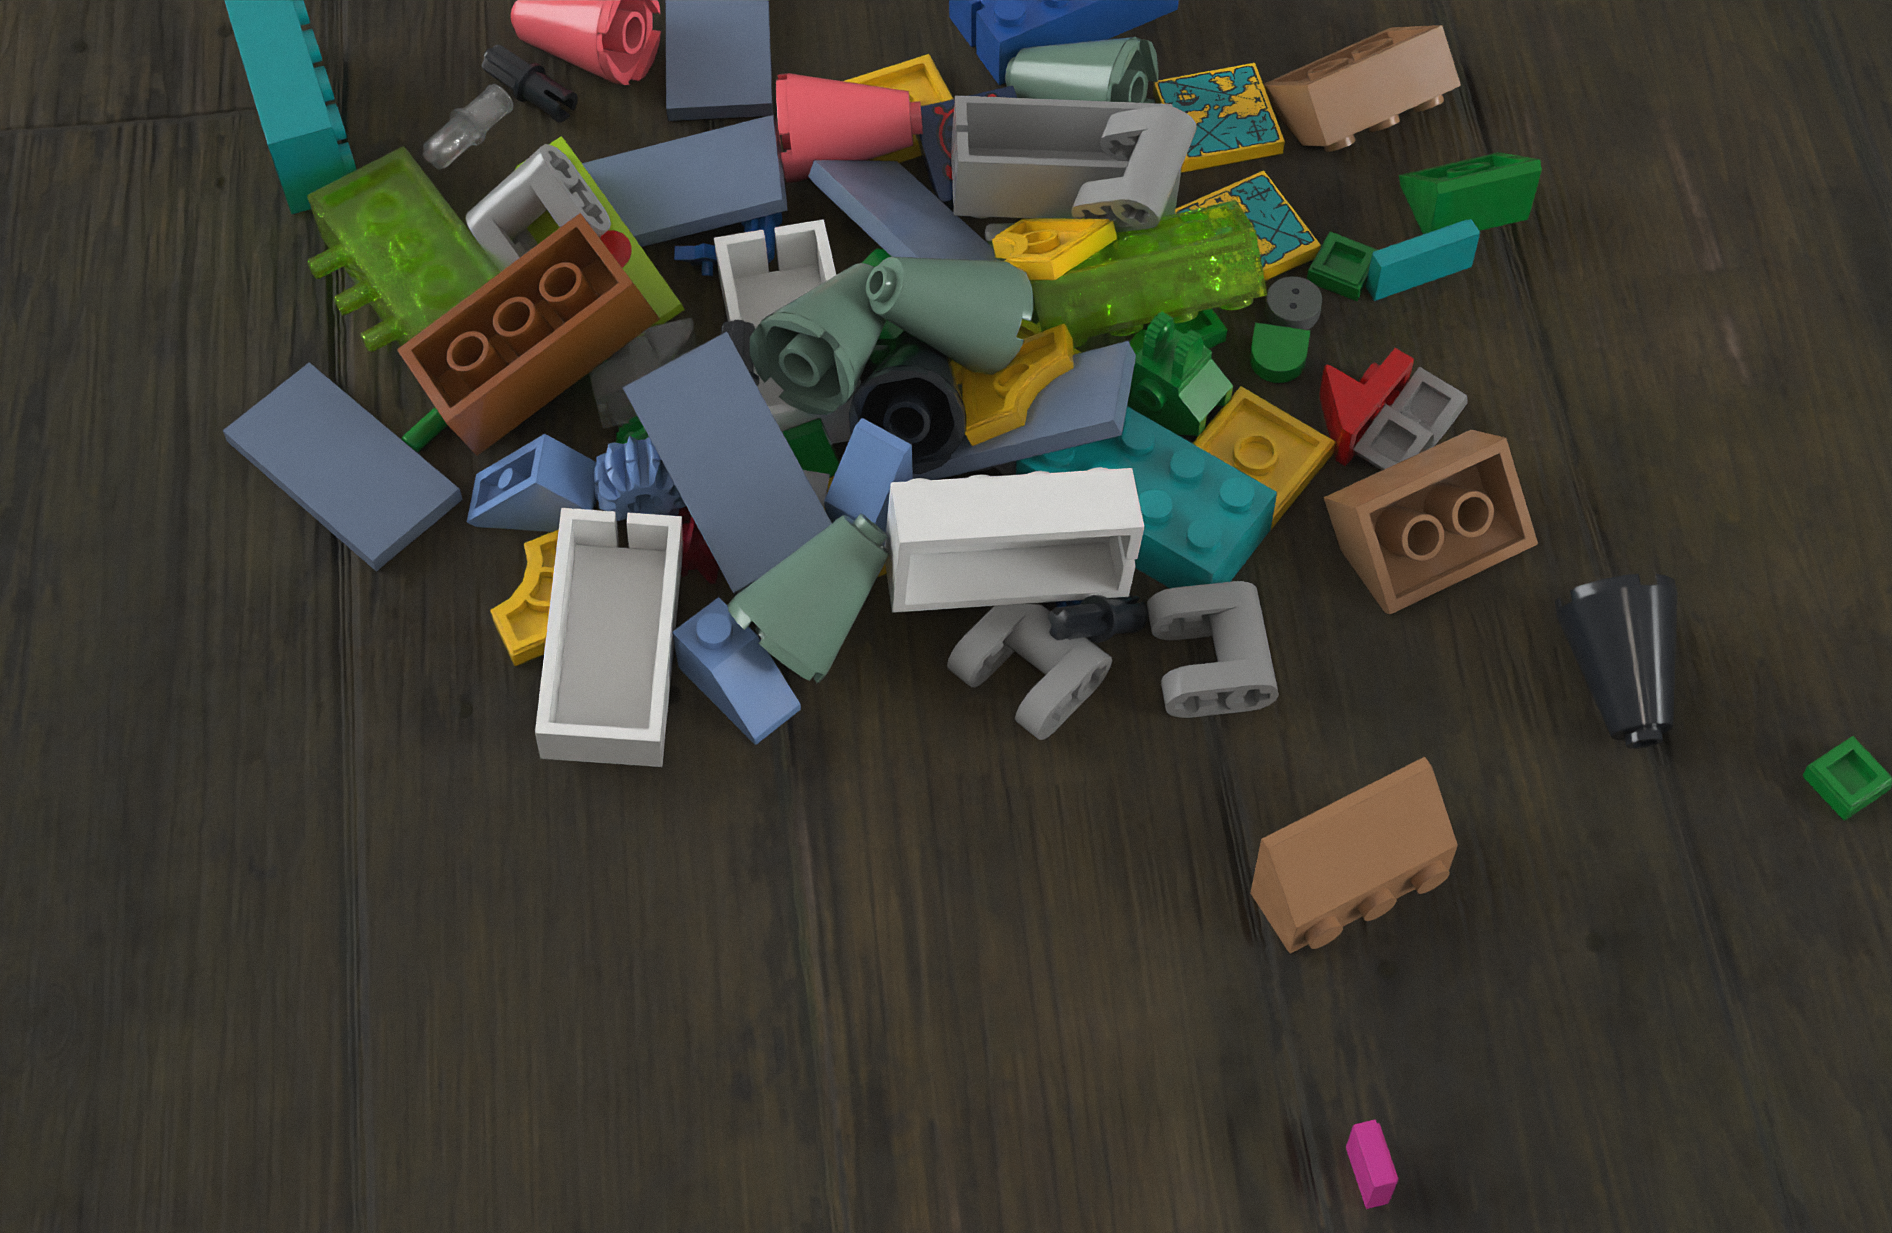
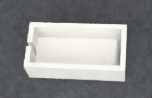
M824 219L774 228L779 271L769 272L764 230L714 238L719 279L728 321L744 320V322L754 324L756 329L766 316L836 276ZM771 377L766 383L760 378V384L757 387L781 431L821 418L832 444L850 440L849 410L852 398L860 386L861 380H859L852 397L847 403L839 406L831 414L818 415L808 414L788 405L779 398V395L784 390Z
M1098 467L1087 471L1049 473L1046 471H1035L1024 475L991 477L988 475H974L968 478L941 480L916 478L907 482H892L890 484L886 526L888 538L885 540L884 546L890 553L885 565L892 613L1084 600L1092 595H1102L1106 598L1129 597L1135 571L1134 559L1138 558L1144 531V522L1132 468L1108 469Z
M561 508L535 728L540 759L662 767L674 651L672 632L676 630L684 548L682 516L627 513L626 524L629 548H619L616 512Z

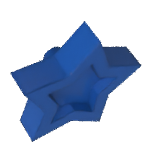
M705 243L696 246H675L674 260L690 262L691 265H702V276H713V265H717L715 246Z

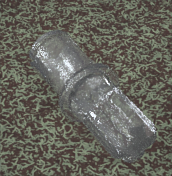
M489 84L465 108L454 109L450 114V121L424 143L423 156L427 162H431L437 169H444L471 145L478 146L483 143L486 138L485 133L513 110V102L508 93L496 84Z

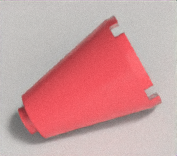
M517 0L511 10V23L521 41L620 85H630L628 83L630 80L640 81L646 76L654 63L661 31L652 30V13L660 14L658 0Z
M791 73L777 75L778 131L782 137L783 149L787 150V152H781L786 183L809 179L808 175L814 160L866 161L913 146V135L923 134L921 102H910L909 91Z

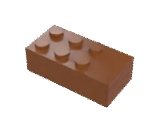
M579 213L397 350L446 424L478 456L659 321L660 318L583 215Z

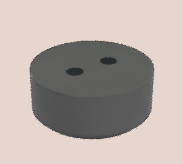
M1285 277L1279 279L1268 290L1265 305L1266 316L1272 325L1308 330L1319 319L1322 306L1321 292L1314 283L1305 278Z

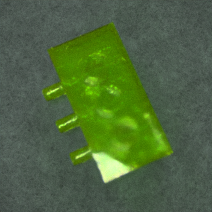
M404 146L307 195L320 236L329 247L328 250L310 258L307 261L308 266L316 279H320L343 267L356 285L334 296V302L341 314L347 315L370 303L382 319V322L360 334L365 347L370 352H374L395 340L401 346L501 272Z
M1236 200L1161 217L1158 225L1153 228L1117 232V239L1058 279L1029 280L1033 292V315L1039 332L1065 324L1073 338L1074 348L1085 344L1088 341V337L1109 332L1113 336L1134 334L1143 328V324L1151 323L1154 317L1161 313V311L1174 318V323H1181L1197 317L1198 311L1219 306L1223 310H1237L1252 304L1253 298L1267 295L1256 230Z

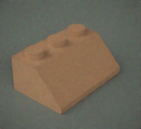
M1442 25L1389 28L1263 84L1273 110L1302 146H1323L1325 152L1339 150L1353 144L1356 141L1354 134L1366 128H1369L1370 132H1374L1400 122L1398 114L1413 108L1414 112L1433 108L1444 102L1442 94L1461 86Z
M1476 430L1464 432L1324 497L1340 550L1382 610L1387 614L1395 613L1538 545L1507 439Z
M1426 757L1261 839L1250 893L1290 954L1308 944L1312 949L1320 948L1334 940L1342 932L1343 926L1360 917H1363L1365 921L1374 920L1388 912L1396 904L1397 898L1415 889L1419 894L1426 893L1439 886L1448 878L1450 874L1449 869L1458 844L1433 768Z

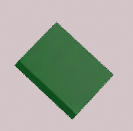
M1497 152L1399 175V181L1423 234L1466 219H1472L1478 230L1481 231L1529 219L1542 168L1540 159Z

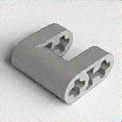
M1166 105L1112 114L1100 139V147L1111 158L1117 161H1129L1123 177L1090 181L1082 184L1071 209L1072 217L1074 219L1113 220L1116 233L1156 227L1160 222L1197 130L1196 122L1193 118L1182 110Z
M549 144L541 146L466 215L470 231L499 272L538 245L527 227L546 210H548L559 227H562L581 213L599 238L611 226L606 210L572 162L558 148Z
M1232 581L1177 587L1158 592L1148 600L1149 621L1152 634L1155 637L1163 640H1182L1213 636L1218 661L1179 667L1163 676L1161 686L1168 714L1179 718H1192L1246 712L1264 708L1276 701L1279 693L1256 586L1244 581Z
M1040 603L997 605L957 643L948 659V670L967 685L975 688L987 680L1014 652L1019 654L1044 673L1045 676L1021 702L1016 712L1015 720L1037 739L1044 740L1055 732L1102 683L1111 667L1112 657L1085 637L1057 641L1049 633L1052 624L1048 620V615L1051 611Z

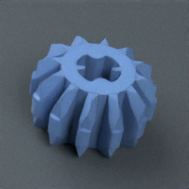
M629 436L627 443L608 444L607 453L597 456L594 468L595 497L598 499L599 509L616 512L617 521L627 519V513L678 516L679 508L686 506L649 437L645 440H637Z

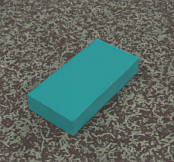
M1466 219L1374 251L1366 282L1368 292L1373 300L1376 301L1472 267L1480 231L1472 219Z

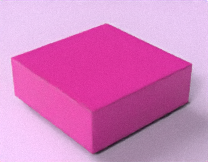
M1375 1119L1354 1124L1346 1150L1365 1207L1369 1209L1388 1204L1398 1182V1176L1380 1123H1377Z

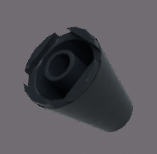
M914 336L902 341L857 388L849 410L850 434L852 435L855 426L863 418L912 445L913 474H923L942 467L951 458V454L958 448L959 444H961L966 430L965 406L950 359Z
M1639 574L1605 578L1570 590L1572 602L1568 604L1560 597L1555 600L1556 617L1610 736L1614 740L1625 741L1626 748L1629 749L1646 748L1663 742L1662 734L1673 728L1678 592L1675 579L1666 575L1656 574L1658 585H1641Z

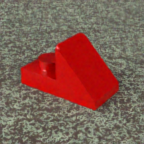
M1394 348L1381 365L1375 362L1372 363L1362 376L1360 382L1331 365H1325L1319 397L1329 437L1336 442L1334 455L1337 462L1344 466L1349 463L1355 455L1353 452L1354 447L1385 404L1391 407L1410 380L1414 358Z

